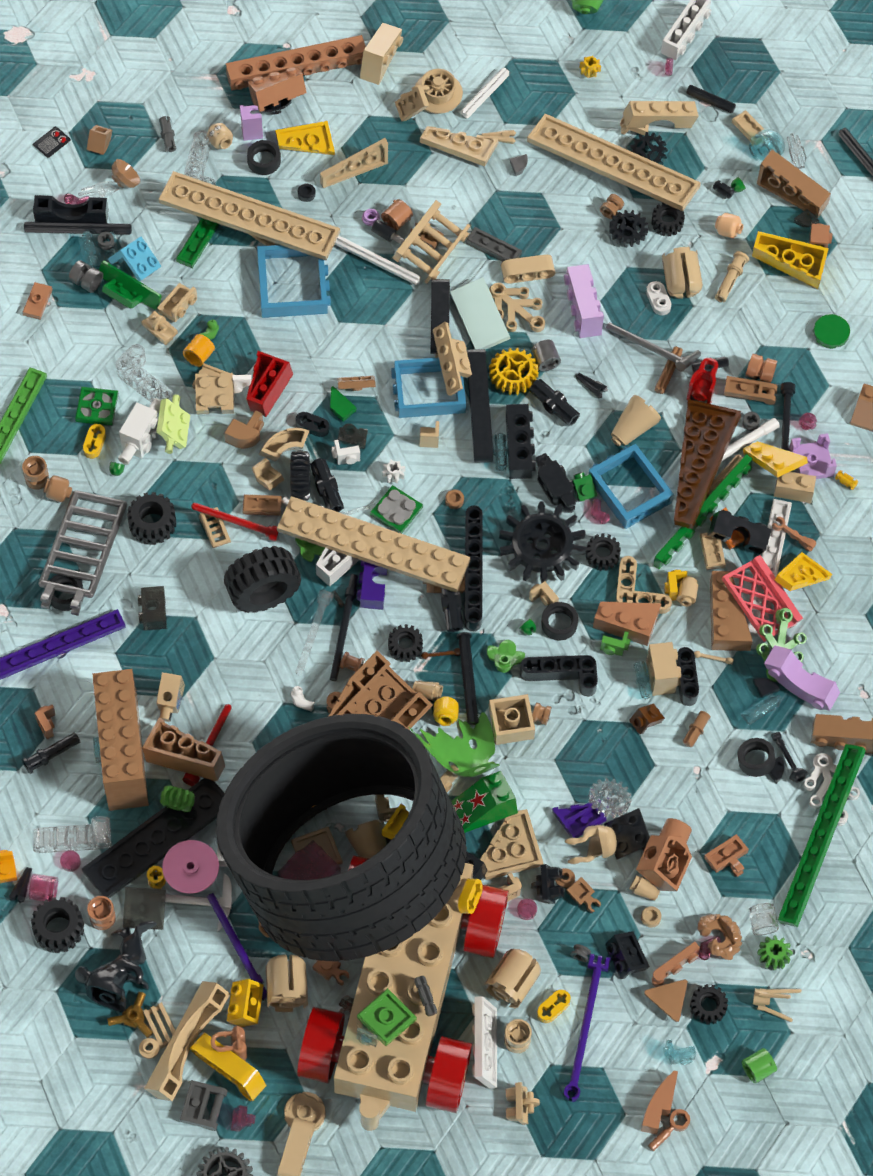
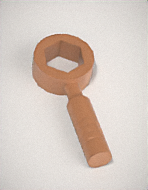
M677 1109L671 1113L669 1118L670 1126L664 1129L648 1145L652 1151H655L670 1136L673 1130L680 1132L688 1128L690 1115L685 1110ZM676 1115L684 1116L686 1122L683 1126L675 1124L673 1119Z

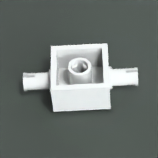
M154 398L149 407L139 403L135 404L119 431L123 452L118 457V460L121 463L128 465L133 455L142 459L145 453L150 451L153 439H156L159 435L156 431L158 424L157 414L160 410L161 400Z

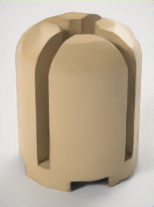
M689 247L674 248V252L666 256L664 253L662 255V262L669 295L683 299L684 292H686L687 298L697 295L703 286L697 250L695 252L690 251Z
M510 949L506 951L484 985H488L486 991L497 1001L501 998L511 1003L510 1008L516 1009L540 976L541 968L536 959H533L526 951Z
M286 954L271 958L266 965L267 1007L269 1005L275 1007L276 1012H293L295 1007L303 1005V1008L308 1006L306 963L304 960L291 954L289 961H287Z

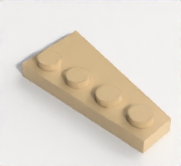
M430 126L426 127L420 137V143L484 167L499 142V138L490 140L485 139L482 135H477L476 137L467 136L465 132L450 133V130Z
M386 138L321 172L320 183L322 187L326 188L388 164V142Z

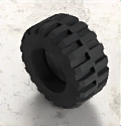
M272 546L271 548L262 547V549H255L251 553L244 554L243 557L236 559L234 564L228 567L224 575V584L233 605L237 609L247 613L250 611L253 613L261 610L266 611L268 608H274L278 604L284 603L286 599L294 595V592H297L301 583V575L292 554L282 547L278 548L277 546Z

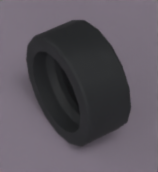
M260 140L251 144L247 151L249 168L258 175H269L277 171L281 163L279 147L269 140ZM265 151L272 153L274 160L261 164L254 161L253 157L255 154Z
M58 574L50 579V582L71 584L83 589L80 579ZM53 594L51 605L61 611L72 610L70 605L75 596L67 600H61Z
M554 602L548 605L542 614V630L549 638L557 641L572 637L578 626L576 610L570 604L564 602ZM554 613L568 615L571 618L570 627L564 630L554 629L549 625L550 615Z
M748 739L740 745L737 752L739 767L748 776H764L774 768L776 762L774 748L765 739ZM753 750H762L768 754V759L762 764L752 765L745 761V756Z

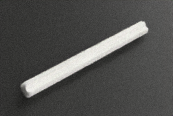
M338 236L334 244L414 285H417L421 277L341 236Z

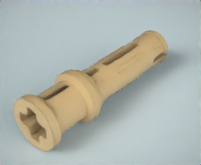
M740 251L734 253V259L727 267V275L715 295L717 301L726 302L736 279L742 275L743 267L749 261V257L745 253Z

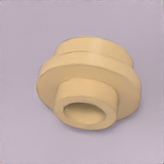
M146 1038L139 1045L140 1054L147 1059L156 1057L160 1051L159 1043L153 1038ZM147 1045L153 1046V1049L150 1051L145 1048Z

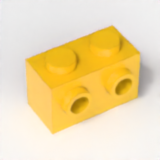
M251 979L232 982L227 1022L239 1027L258 1024L263 984Z

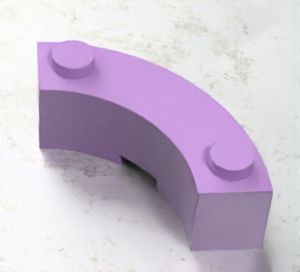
M775 645L764 663L770 676L774 677L787 690L812 704L818 710L825 709L830 711L840 694L835 681L826 679L815 672L810 674L802 668L803 663L797 659L791 649Z

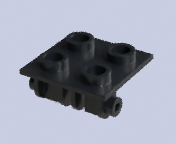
M640 808L604 823V826L612 828L616 835L617 846L614 853L616 860L640 849L642 851L645 850L650 836Z

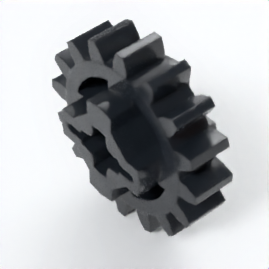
M646 132L644 137L639 134L640 139H633L635 144L630 145V148L633 149L631 152L658 164H664L662 158L667 159L664 153L668 152V149L664 147L667 144L665 141H662L660 135L656 137V134L653 132L650 136ZM652 141H653V142H656V143L658 144V146L653 145V144H652Z
M624 210V214L618 212L617 217H612L609 225V234H612V240L617 239V244L623 242L624 247L627 244L633 247V243L640 245V240L644 241L645 236L648 234L646 218H640L641 213L634 214V210L631 213Z

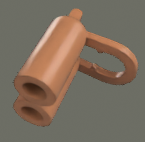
M235 1026L231 1031L217 1032L212 1036L211 1046L215 1051H232L246 1061L247 1046L245 1031L242 1027ZM221 1036L225 1038L231 1036L232 1046L218 1047L215 1045V1040Z

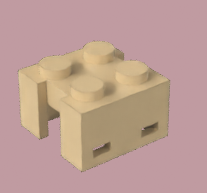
M207 373L195 374L197 415L209 414V408H221L222 414H234L233 373H220V377H208Z

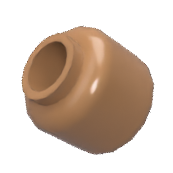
M53 475L51 478H47L43 492L46 493L48 499L63 502L66 497L70 498L72 487H69L70 482L68 479Z

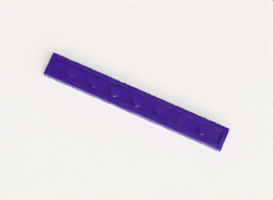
M114 610L1 657L0 680L126 628L119 610Z

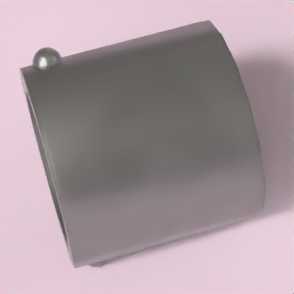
M542 340L532 347L531 351L540 371L552 370L561 363V358L552 340Z

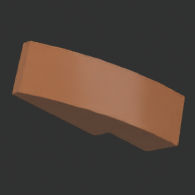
M674 1070L662 1082L650 1100L642 1123V1132L657 1135L661 1115L669 1117L678 1071Z

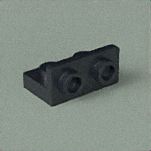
M633 931L616 934L605 943L607 952L620 979H625L629 974L645 971L650 967Z

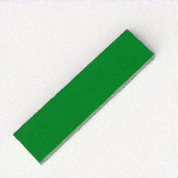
M201 218L177 256L176 262L193 269L220 224Z

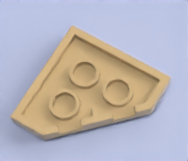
M527 809L520 810L517 814L504 819L503 824L496 832L486 852L482 855L480 860L485 863L488 870L484 875L485 880L543 865V859Z

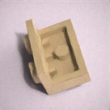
M179 283L158 306L157 311L171 321L176 322L185 315L188 307L196 302V288L192 287L189 289Z

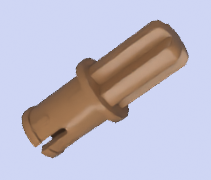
M700 711L694 723L690 724V729L683 739L685 746L693 747L698 737L704 733L703 729L711 718L707 712Z

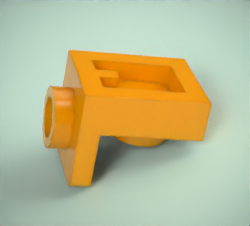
M1 850L0 883L16 881L17 873L13 852Z

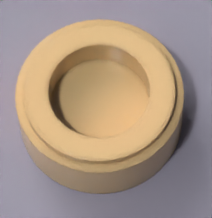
M653 906L646 907L641 914L642 923L649 928L658 926L662 917L660 910Z

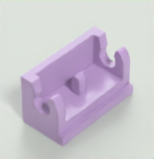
M240 106L241 128L244 141L263 138L261 114L250 113L253 110H258V106Z

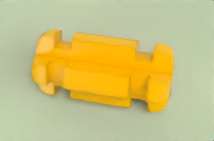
M842 470L838 471L835 479H839L840 483L847 487L850 486V489L853 490L857 486L858 480H853L852 476L842 473Z

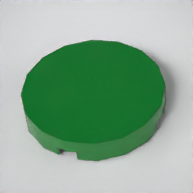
M824 315L815 322L813 334L820 345L833 349L845 345L848 341L850 326L844 318L838 315Z

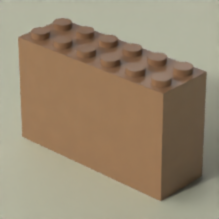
M132 669L92 673L102 776L109 811L149 806L138 699Z

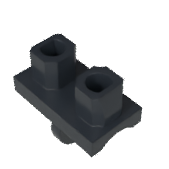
M547 864L540 865L541 875L536 876V882L531 883V889L537 890V896H542L543 901L555 904V900L564 897L563 887L554 885V880L563 878V871L559 867H550Z

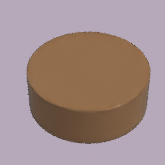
M450 490L445 496V503L451 509H458L464 504V495L459 490Z

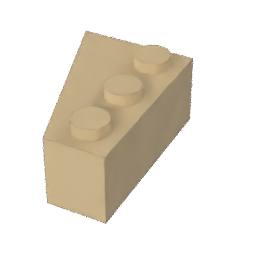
M385 23L381 24L363 51L360 79L377 85L380 84L397 48L403 42V37L401 36L402 29Z

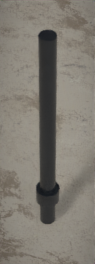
M355 574L350 576L349 586L345 591L346 601L330 674L331 681H337L353 600L357 595L356 585L358 576Z

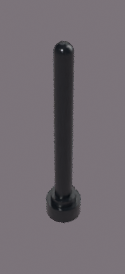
M792 382L782 383L780 389L784 397L781 449L789 451L791 397L795 394L796 387Z

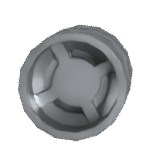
M81 260L74 264L69 273V281L78 286L81 285L83 289L90 293L98 289L103 279L101 271L94 267L91 268L90 265Z

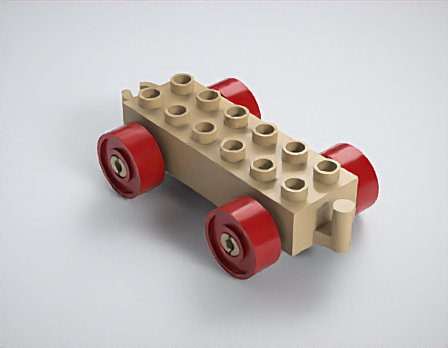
M354 855L348 870L364 863L368 858ZM465 863L463 873L460 876L461 879L453 895L437 916L424 928L388 950L365 957L345 1036H342L345 1014L318 1007H313L310 1013L301 1046L297 1076L329 1083L337 1063L334 1075V1093L360 1099L361 1125L367 1131L375 1130L378 1127L379 1120L390 1106L416 1112L423 1083L429 1085L426 1107L457 1114L468 1071L472 1043L441 1036L436 1056H430L460 930L467 931L464 952L494 959L509 895V890L482 885V894L474 913H460L458 900L466 880L473 879V864ZM425 976L427 986H429L434 1000L433 1004L437 1008V1014L429 1017L426 1015L425 1006H423L418 993L419 988H416L414 982L416 977ZM388 988L417 1019L388 1046H385L357 1018V1014Z

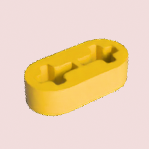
M94 424L88 430L83 444L84 455L87 458H97L101 453L106 438V431L103 425ZM100 431V433L97 435V438H95L94 433ZM94 444L95 449H93L92 452H89V449H91L92 445Z
M480 879L466 880L458 900L460 913H474L482 894V882Z
M562 989L555 991L538 1007L537 1017L539 1021L550 1023L568 1008L571 1000L570 994ZM558 996L560 998H562L563 996L565 997V1003L560 1002L559 1004L555 1005L557 1003ZM551 1007L553 1008L550 1011V1017L548 1015L542 1016L543 1009L548 1011Z

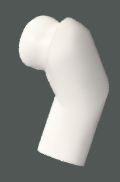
M295 686L291 691L294 705L312 711L315 702L306 700L302 693L303 689L300 686Z

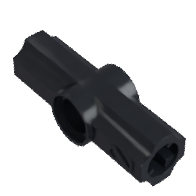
M537 379L530 387L529 391L542 402L543 407L549 414H555L568 426L576 423L580 413L567 402L566 397L560 391H554L542 379Z
M321 458L315 459L310 463V467L316 480L315 484L318 494L323 498L327 509L340 512L344 509V505L338 492L337 481L334 475H331L326 460Z
M441 588L442 610L445 613L447 632L463 630L460 593Z

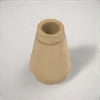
M415 681L413 690L434 701L441 698L443 686L439 685L438 682Z
M637 875L629 890L633 891L632 894L653 901L657 899L660 890L643 876L639 877Z

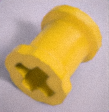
M152 866L148 869L147 879L149 886L154 890L161 889L166 884L163 869L160 866Z

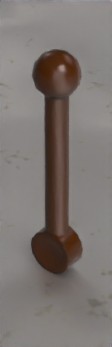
M460 648L445 652H423L421 657L427 659L428 657L444 655L460 656Z

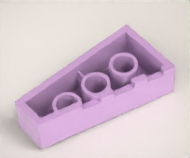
M589 264L567 267L564 283L569 287L567 296L568 300L572 301L571 314L576 319L574 321L575 331L579 332L580 338L602 335L604 315L603 311L600 312L601 304L597 300L596 288L593 287V277Z

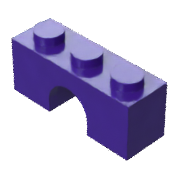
M361 560L364 572H360L359 583L362 584V589H358L357 592L360 608L383 610L385 584L375 583L372 579L378 575L387 576L388 569Z

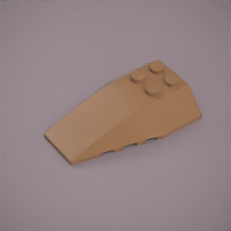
M376 650L350 677L328 716L344 714L375 715L376 717L380 716L403 725L405 729L410 730L433 704L420 692L416 693L389 667L391 663Z

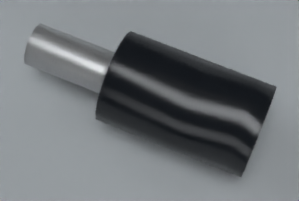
M376 220L372 226V232L389 242L394 240L402 245L405 239L396 234L397 230L380 220Z

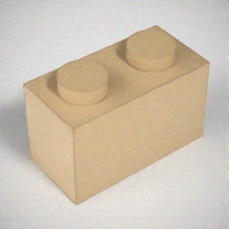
M788 472L776 479L774 497L811 503L816 476Z

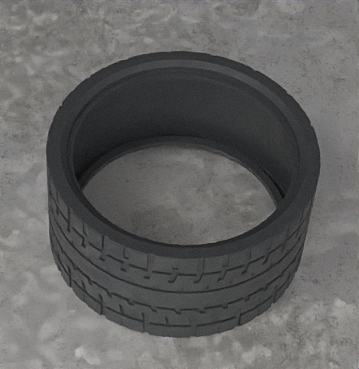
M344 714L328 716L299 725L276 737L258 750L234 776L221 800L216 820V837L222 857L264 931L283 949L312 960L347 961L364 958L388 950L407 940L433 920L442 910L443 906L447 904L459 884L460 876L465 866L467 852L465 832L425 746L413 732L407 728L405 729L403 725L384 717H376L375 715ZM367 795H394L413 801L410 813L396 836L381 851L364 863L346 872L315 880H290L272 875L279 854L292 835L308 820L327 808L352 798Z

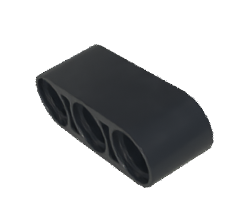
M682 647L678 650V660H676L677 666L681 668V678H679L680 684L678 686L679 695L684 705L692 706L697 702L699 694L695 655L692 649ZM681 657H686V658H688L689 660H688V661H684V660L681 659ZM683 675H690L691 678H685ZM691 692L693 696H688L685 693Z

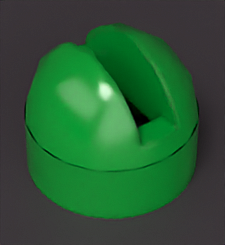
M739 177L735 178L731 183V188H734L735 192L739 193L746 189Z
M110 462L109 471L112 475L120 476L124 471L125 465Z
M529 619L519 629L523 634L530 636L532 632H536V625L532 619Z

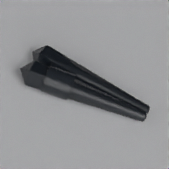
M581 373L576 375V378L596 397L602 398L600 391L604 393L608 391L607 386Z
M26 867L9 895L11 901H15L17 898L19 903L24 902L32 868Z

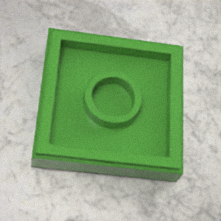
M388 988L357 1014V1018L385 1046H388L417 1019Z

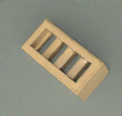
M199 513L200 521L212 548L231 543L222 519L216 518L207 522L206 519L213 516ZM218 523L219 525L213 528L209 527L210 525ZM221 529L220 533L212 535V532ZM224 536L225 539L215 542V538Z

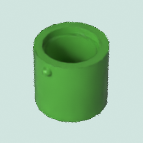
M761 1048L741 1061L745 1073L754 1084L777 1071L775 1061L765 1048Z

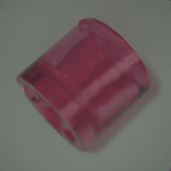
M33 874L29 887V899L38 901L47 899L48 902L52 901L51 897L57 896L58 877Z

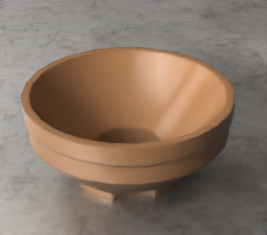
M117 159L113 163L112 179L120 187L134 188L140 184L139 175L127 162Z

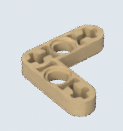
M631 556L623 557L619 566L616 602H623V597H627L628 603H633V597H636L635 603H639L638 600L641 598H646L649 603H652L653 600L659 604L661 601H665V607H661L660 614L669 612L672 600L668 595L634 591L637 561ZM626 563H630L629 573H626ZM623 579H629L632 582V584L630 586H624L622 585L621 581Z

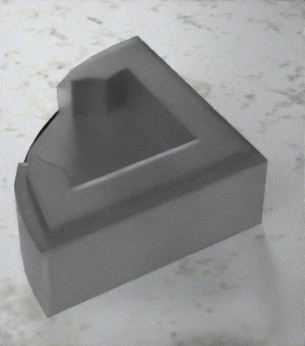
M527 154L510 159L515 175L522 174L528 163Z

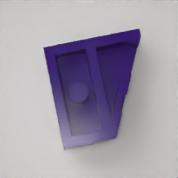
M596 803L570 805V808L564 809L552 808V813L571 838L582 836L585 828L588 826L601 825L607 821L606 816Z

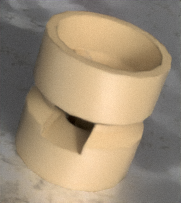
M515 1019L507 1024L504 1044L510 1052L522 1053L529 1048L532 1036L530 1025L522 1019Z

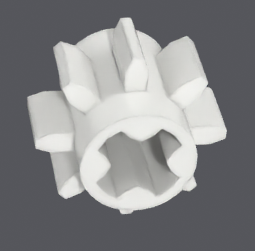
M391 459L388 465H383L384 471L382 476L387 477L388 483L391 481L397 484L400 478L404 479L405 466L400 465V460L392 461Z

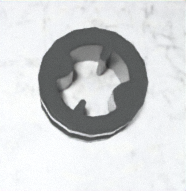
M110 232L99 234L97 238L99 247L102 250L112 249L115 244L113 235Z
M755 412L746 413L743 418L744 428L749 431L756 430L760 422L759 415ZM751 419H753L754 422H752L751 424L748 423V421H750Z
M575 944L573 947L574 951H571V956L578 961L587 962V955L591 954L590 949L583 945Z

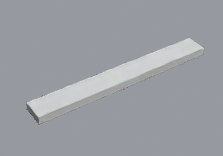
M773 499L767 527L772 529L766 551L761 556L775 577L778 574L786 532L783 530L775 531L772 528V524L776 523L778 526H781L776 521V518L782 517L785 520V525H788L792 506L791 502ZM756 585L755 592L764 594L762 587ZM754 596L753 604L762 606L763 599ZM766 600V608L770 609L772 602ZM752 608V614L760 618L761 611ZM765 612L764 620L768 621L769 613ZM748 619L747 624L750 634L760 637Z

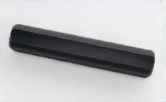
M689 85L686 93L724 111L733 113L736 108L735 103L696 86Z

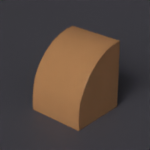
M95 125L89 132L87 150L103 155L109 146L112 130Z

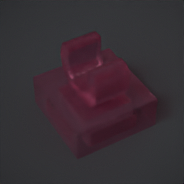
M239 1105L233 1110L231 1131L239 1132L245 1126L251 1127V1124H255V1115L247 1114V1106Z

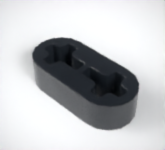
M308 412L297 414L295 418L297 428L309 430L310 434L318 437H324L329 433V422L326 419ZM307 419V422H304V424L301 423V421ZM321 425H324V428H322L321 430H318V427H321Z

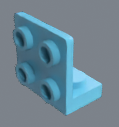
M142 236L108 258L111 265L117 261L119 263L125 261L138 281L143 280L161 267Z

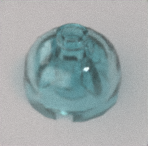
M761 130L750 139L749 150L756 161L758 159L763 161L772 149L781 156L785 152L784 139L775 130Z

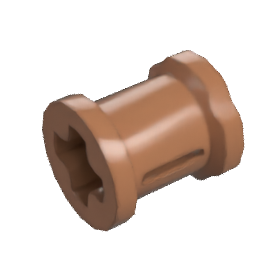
M345 652L340 668L343 669L345 667L356 672L364 664L365 659L362 657L360 659L349 655V652Z

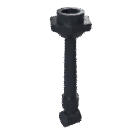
M780 732L771 734L773 741H776V745L780 748L793 770L789 779L796 783L803 781L806 778L807 771L796 767Z

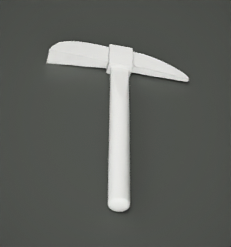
M224 873L222 897L220 899L217 898L228 919L232 907V885L230 878ZM151 893L149 896L150 901L211 906L206 897ZM220 921L218 923L217 932L220 931L223 927Z

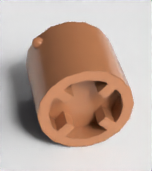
M400 199L393 200L394 203L381 214L383 222L397 231L407 221H410L413 216L410 207Z

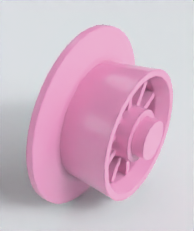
M182 841L174 845L165 855L162 865L163 875L173 889L186 894L199 893L210 887L217 878L219 872L218 857L209 845L201 841Z

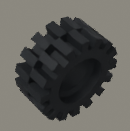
M663 202L662 205L658 204L652 213L651 224L653 229H657L656 233L658 234L662 232V236H665V233H668V236H671L672 233L676 235L677 231L680 232L681 228H683L684 210L681 211ZM669 215L672 216L675 219V221L665 222L661 219V217Z
M601 533V537L597 534L595 539L591 537L590 542L588 541L586 560H588L589 565L593 564L592 567L594 569L598 566V570H602V567H604L606 571L609 566L612 569L614 564L617 565L621 547H619L620 543L616 542L615 537L611 539L610 534L604 537L605 533ZM599 547L608 548L610 555L607 557L598 556L596 549Z
M405 624V628L399 625L398 629H393V633L390 632L388 650H390L391 656L394 655V659L400 658V662L406 659V662H410V658L415 660L416 655L420 656V652L423 649V639L418 629L414 630L412 625L408 628V624ZM402 638H409L412 640L413 645L408 649H404L398 645V641Z
M706 984L703 988L702 986L698 987V990L694 991L691 998V1014H694L696 1020L699 1018L700 1023L705 1021L706 1025H710V1022L715 1024L717 1020L721 1021L728 1007V998H725V992L722 993L720 987L716 989L715 985L708 987V984ZM704 998H712L715 1000L717 1007L713 1011H706L702 1008L701 1001Z

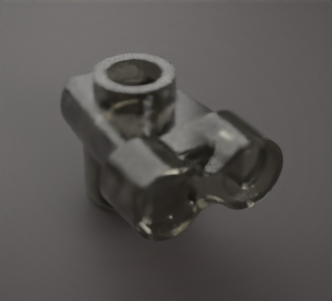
M345 424L339 428L337 440L342 441L344 444L359 446V449H365L368 429H357L353 424Z

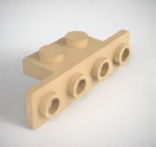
M443 322L433 329L447 395L452 396L463 389L461 377L467 378L472 375L465 342L452 339L448 323Z

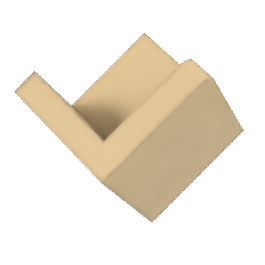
M436 421L435 428L420 427V447L438 448L439 421Z

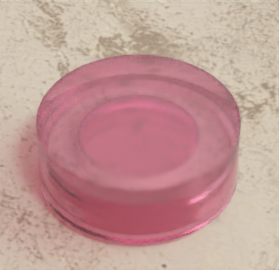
M667 58L665 62V75L672 76L673 58Z
M70 850L62 854L60 863L65 871L73 872L80 867L81 859L77 852Z
M531 899L521 900L517 906L519 917L524 920L533 919L537 914V904Z

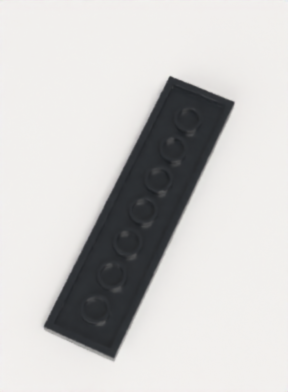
M203 778L188 789V791L195 795V802L190 812L177 811L165 806L81 868L84 875L102 896L111 898L150 867L162 860L174 845L190 839L217 818L219 806L224 797L223 790L214 780Z

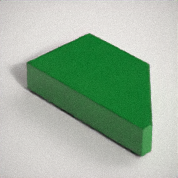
M334 386L331 387L330 410L339 419L345 421L357 411V407Z

